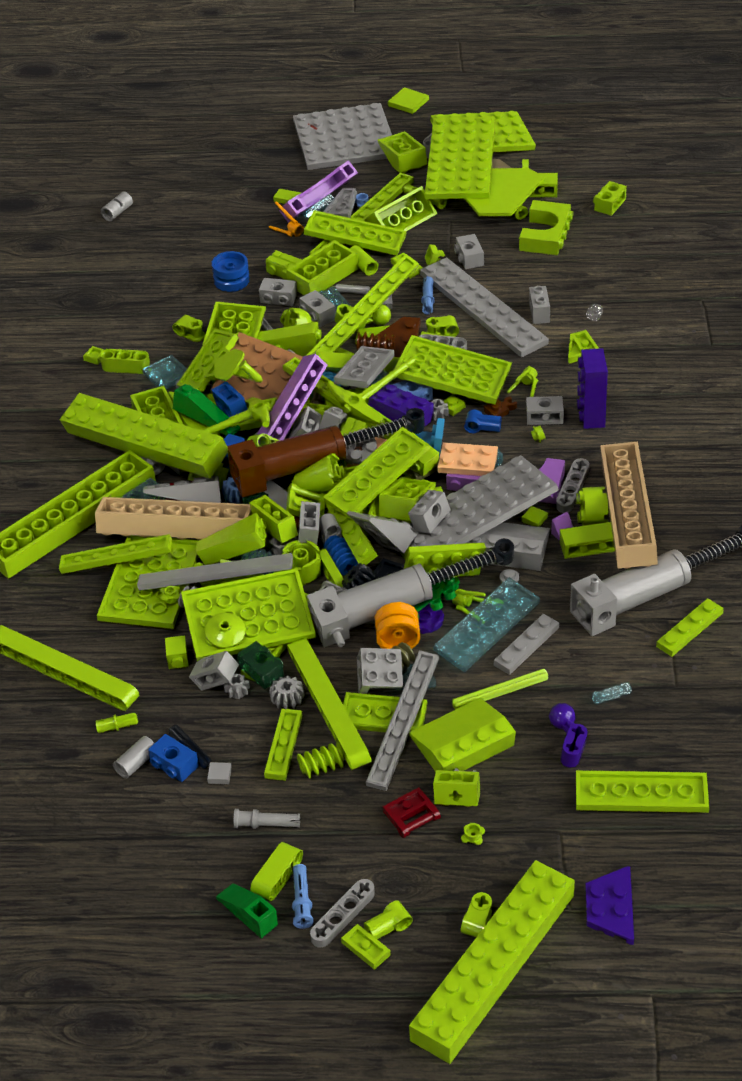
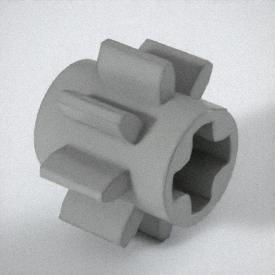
M435 399L431 402L434 403L432 420L437 421V418L444 419L445 416L449 415L448 403H444L441 399Z
M234 674L231 681L224 684V690L226 693H229V698L240 699L248 695L247 689L250 688L249 680H245V675Z

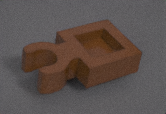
M511 396L506 397L503 402L498 399L495 405L488 404L484 406V412L487 415L504 417L509 414V410L512 411L517 408V402L512 403Z

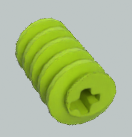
M338 741L336 742V747L332 743L328 744V750L325 746L320 747V752L316 748L312 749V755L309 751H305L304 758L301 754H297L300 770L309 779L311 778V771H314L319 776V769L327 773V766H330L334 771L335 764L338 763L340 768H343L344 757Z

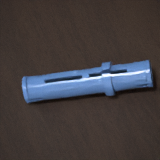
M429 276L423 279V296L421 298V303L423 304L422 312L426 315L433 312L434 281Z

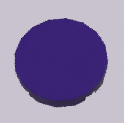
M429 603L418 612L420 614L419 627L421 634L432 633L442 626L444 621L442 608L433 611Z

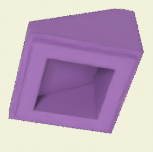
M568 512L552 519L551 534L558 540H560V529L573 527Z

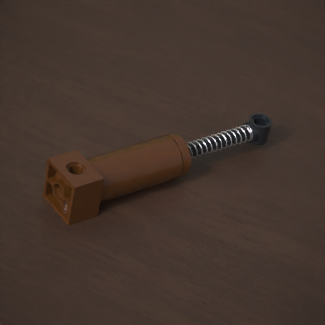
M411 408L406 412V415L402 416V419L399 418V420L390 421L391 423H385L380 426L376 425V427H368L365 430L362 429V431L358 430L359 432L344 434V436L339 428L334 425L259 447L255 446L252 439L229 445L227 449L230 474L241 497L267 491V481L301 472L329 454L334 453L340 460H344L346 458L347 445L352 446V444L356 445L357 442L370 441L371 438L388 436L389 433L393 434V432L398 431L401 427L414 434L421 433L425 428L424 411L419 408Z

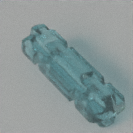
M624 682L620 686L615 685L603 689L602 692H594L592 700L598 705L603 703V700L607 702L621 697V694H630L632 692L629 682Z

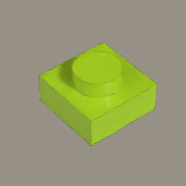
M454 395L444 400V403H448L449 414L455 416L465 408V402Z

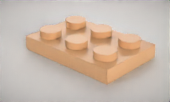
M443 442L438 463V473L486 475L495 470L498 446Z

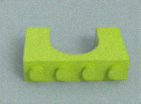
M533 200L529 209V222L553 226V228L547 230L522 228L519 237V251L558 255L559 250L563 249L567 230H569L570 221L573 219L571 204Z

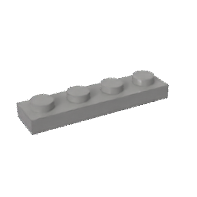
M542 614L494 659V666L510 675L559 629V622Z

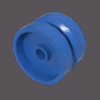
M228 251L218 254L212 260L214 285L218 289L227 292L238 291L246 287L250 282L248 260L244 254Z

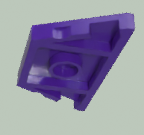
M626 866L586 883L587 927L603 931L611 937L617 935L626 939V943L634 945L630 866Z

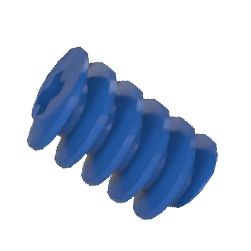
M335 535L325 541L323 547L328 551L341 575H347L348 571L353 566H356L358 562L345 538Z

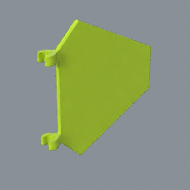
M522 159V168H492L489 198L464 199L478 216H512L544 181V176L529 169V159Z

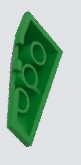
M184 384L174 390L172 409L208 427L229 418L202 392L191 385ZM236 425L218 432L226 436L228 434L233 435L240 431L241 427Z

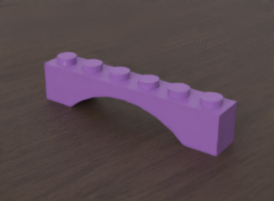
M348 160L314 186L289 200L282 207L295 219L349 182L358 172ZM279 209L280 213L289 223L291 220Z

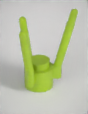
M531 366L526 367L522 374L517 377L516 382L507 390V393L509 394L522 382L526 385L532 384L530 397H534L536 384L538 383L536 369Z
M457 589L455 591L456 597L452 599L457 610L464 612L482 625H485L483 620L464 608L466 606L469 607L472 600L495 606H504L501 602L475 597H485V593Z

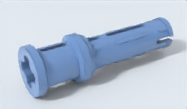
M297 864L293 867L295 900L292 903V909L295 911L293 924L300 929L309 928L313 925V917L310 911L312 909V902L308 898L307 868L303 864Z

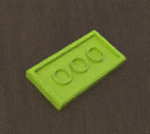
M346 692L343 706L357 730L386 732L400 697ZM423 699L411 731L424 725L427 710L426 699Z

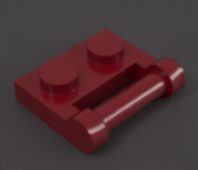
M419 787L383 806V813L397 828L402 838L407 837L411 831L431 820L436 821L441 818L439 810ZM427 810L428 813L406 825L404 824V821Z

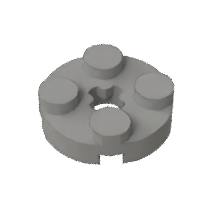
M371 438L370 441L365 440V442H357L356 445H347L344 461L351 465L353 463L361 464L377 449L376 440ZM356 447H362L361 451L359 449L354 450Z

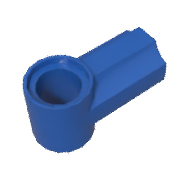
M470 410L467 413L464 428L469 433H477L480 430L500 432L502 417L483 415L478 410Z

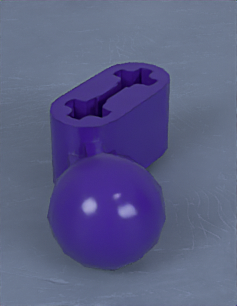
M558 703L550 710L549 719L555 728L564 729L567 734L563 743L560 761L564 766L572 768L576 767L580 762L588 731L585 726L574 723L576 716L574 709L570 705ZM576 739L574 751L572 752L573 744Z

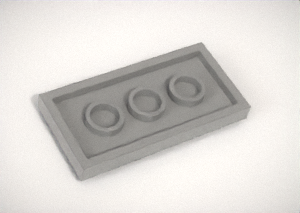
M361 346L335 375L334 384L344 387L354 386L360 389L368 388L393 359L394 350Z

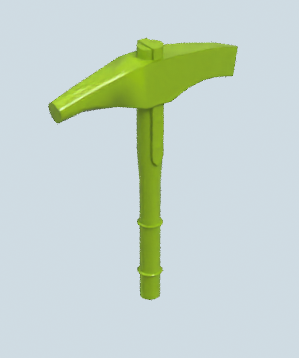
M411 357L404 361L400 366L390 371L389 374L359 395L336 386L332 381H328L326 386L341 404L346 414L350 412L359 418L379 424L385 416L373 410L365 401L399 374L409 369L410 366L416 363V360Z
M251 397L245 400L246 405L249 407L248 410L231 416L227 420L202 431L213 434L251 419L262 422L263 427H268L270 424L269 412L272 409L269 402L264 403L261 399Z

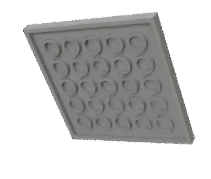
M372 103L364 106L358 105L350 108L344 107L336 110L329 109L322 112L315 111L293 116V122L307 170L340 166L348 160L353 164L387 159L378 144V139L391 136L392 133L381 103Z

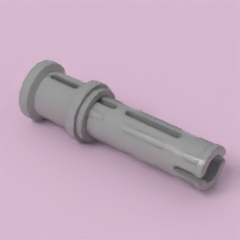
M253 809V811L234 810V828L239 826H251L252 829H256L259 826L300 828V821H292L300 820L299 813H259L257 809Z

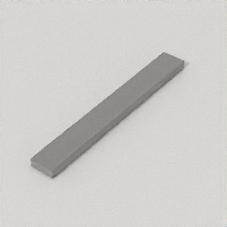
M288 553L140 574L137 586L138 590L141 591L290 570L293 565V555Z
M419 650L366 780V786L387 791L438 663L439 655Z

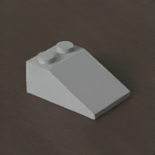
M353 511L347 512V515L382 547L405 553L416 537V534L411 530L412 526L405 521L401 523L394 518L387 519Z

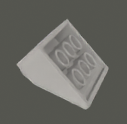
M502 522L467 543H485L486 552H488L499 539H509L514 544V559L512 563L505 565V567L541 571L550 528ZM494 562L493 564L489 563L490 565L504 566L500 564H495Z

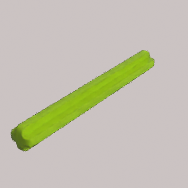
M540 669L454 698L452 705L456 710L479 698L487 701L548 680V673L545 669Z

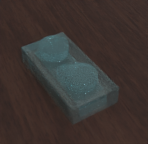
M330 193L302 214L305 218H308L314 210L326 209L334 197Z

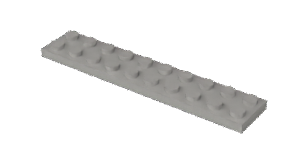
M447 257L420 269V275L426 279L427 276L432 277L434 287L521 358L549 344V338Z

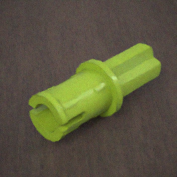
M130 713L116 716L115 714L107 719L96 720L97 732L99 734L115 729L119 731V728L137 724L138 718L136 713Z

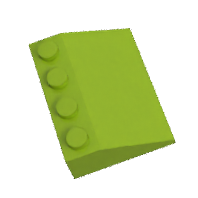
M215 302L202 345H204L214 329L235 333L236 335L241 332L258 339L266 306Z
M479 698L409 732V735L435 772L436 770L454 771L455 768H458L459 771H464L514 746L516 731L505 716Z

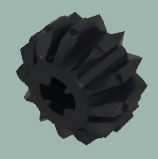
M359 563L353 566L347 575L344 576L342 585L343 588L348 590L375 580V576L368 566Z

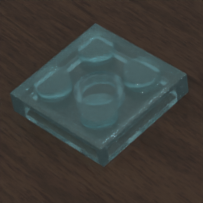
M170 355L142 370L143 374L157 387L165 386L168 389L176 385V381L181 379L187 368L173 355Z

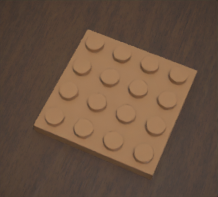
M239 332L237 335L239 338L231 350L238 349L243 351L245 354L243 361L246 360L261 375L263 381L258 383L233 375L226 381L245 400L251 397L261 400L275 397L278 399L291 378V375L283 370V365L294 357L302 360L303 357ZM217 379L212 389L226 381Z

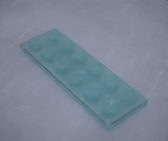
M510 577L507 578L434 645L433 651L465 673L539 604L540 597Z

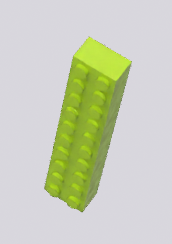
M82 393L76 396L59 419L69 434L125 452L131 450L138 456L209 479L228 453L227 445L221 436Z
M129 450L1 531L0 572L8 579L94 524L95 512L103 497L134 498L143 492L144 486L154 485L156 480L153 466Z
M535 860L409 1025L410 1041L451 1064L574 897L575 880Z

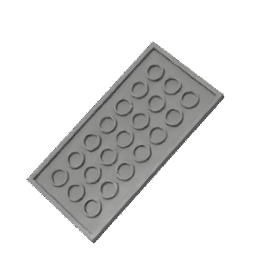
M523 456L514 457L508 463L498 466L492 472L482 475L476 481L466 484L460 490L449 494L446 498L451 510L430 534L417 532L414 530L412 523H408L412 526L411 530L416 534L409 547L465 544L559 491L558 486Z

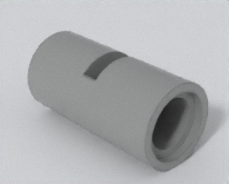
M121 192L101 208L103 218L107 221L115 219L133 204L132 197L127 192Z
M147 736L141 737L113 762L115 771L121 777L127 779L150 759L148 749L155 743Z

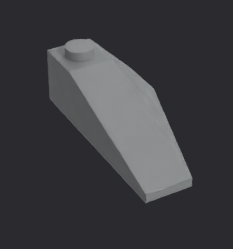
M218 475L212 476L210 479L206 477L194 478L191 483L181 480L175 482L172 486H170V483L144 486L143 492L146 494L180 501L221 503Z

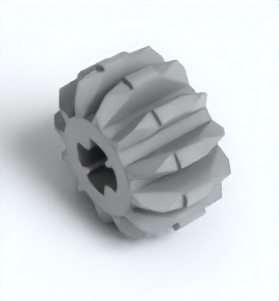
M289 676L284 679L279 677L278 681H273L269 690L271 701L273 704H276L278 709L281 707L285 709L292 707L295 709L296 704L301 705L302 699L305 696L303 684L296 677L292 679Z

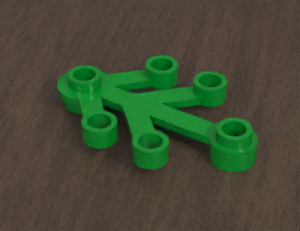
M452 577L450 580L446 579L445 582L442 581L432 585V599L415 605L416 611L419 612L429 603L433 611L440 610L443 607L441 594H444L445 600L454 599L456 597L455 591L459 588V578Z

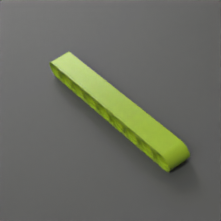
M0 625V654L122 711H126L139 697L138 690L131 684Z
M307 638L287 644L292 661L335 741L339 742L343 756L350 769L354 770L372 762L362 738Z

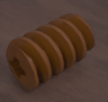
M359 332L356 344L357 351L361 346L393 350L394 335L388 340L387 334L381 339V334L374 338V333H371L370 337H368L367 332H364L363 337H361Z

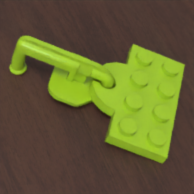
M214 329L177 383V386L181 387L187 384L203 392L210 380L226 381L232 375L261 383L263 380L261 375L246 360L243 361L245 356L243 351L238 349L231 350L239 337L235 333Z

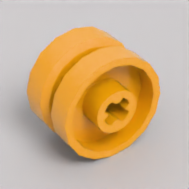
M393 602L377 610L375 614L377 644L380 648L391 649L393 646H398L401 642L408 644L411 649L418 645L420 641L418 612L413 606L408 603Z

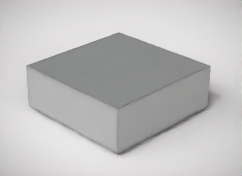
M210 762L207 778L208 784H229L232 770L231 763Z

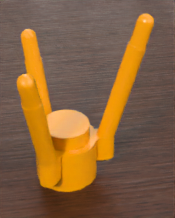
M276 201L275 204L291 221L287 225L288 231L274 226H269V228L287 234L290 237L292 235L300 236L304 231V226L298 223Z

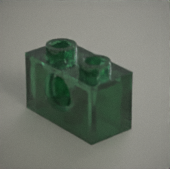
M257 641L237 653L239 667L264 689L271 686L273 681H278L279 677H284V665L281 659L273 656L266 646H262Z

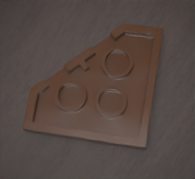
M402 317L378 333L381 334V339L387 334L388 340L394 335V357H401L411 335L418 337L421 319Z

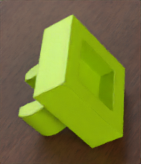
M429 244L425 255L427 265L441 260L438 257L445 256L442 250H437L436 245Z

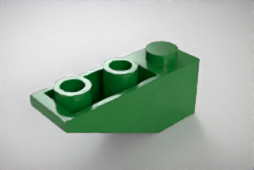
M232 883L216 896L220 903L260 938H263L278 925L276 909L263 897Z

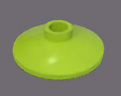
M220 613L213 616L205 627L207 640L218 648H231L238 645L243 640L246 632L243 620L232 613Z

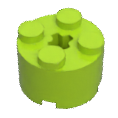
M604 486L584 487L576 493V504H580V512H577L578 523L586 526L606 523L608 521L604 520V515H608L607 493L602 492L605 490Z
M299 540L288 543L283 548L282 554L292 553V569L298 568L303 586L321 576L320 550L315 543L307 540L306 543H300Z

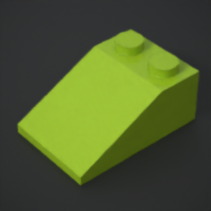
M405 131L378 139V144L390 164L399 173H406L408 170L419 169L427 165L426 147Z
M400 477L379 494V516L412 523L408 512L428 490L435 489L436 482Z

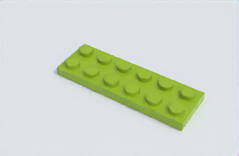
M316 210L313 211L304 228V235L328 241L335 240L352 246L358 245L361 248L396 256L406 238L407 232L401 229Z
M401 427L323 497L324 502L352 520L347 515L348 511L360 513L430 449L429 444Z
M576 770V810L709 813L707 773Z

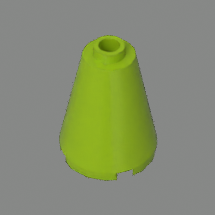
M332 453L296 474L292 483L297 484V487L312 492H326L333 489L346 477L343 465L339 466L337 462L340 460L339 457Z

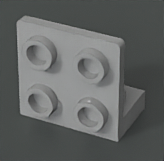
M360 648L357 656L358 693L367 694L369 689L372 688L401 689L403 687L400 649Z

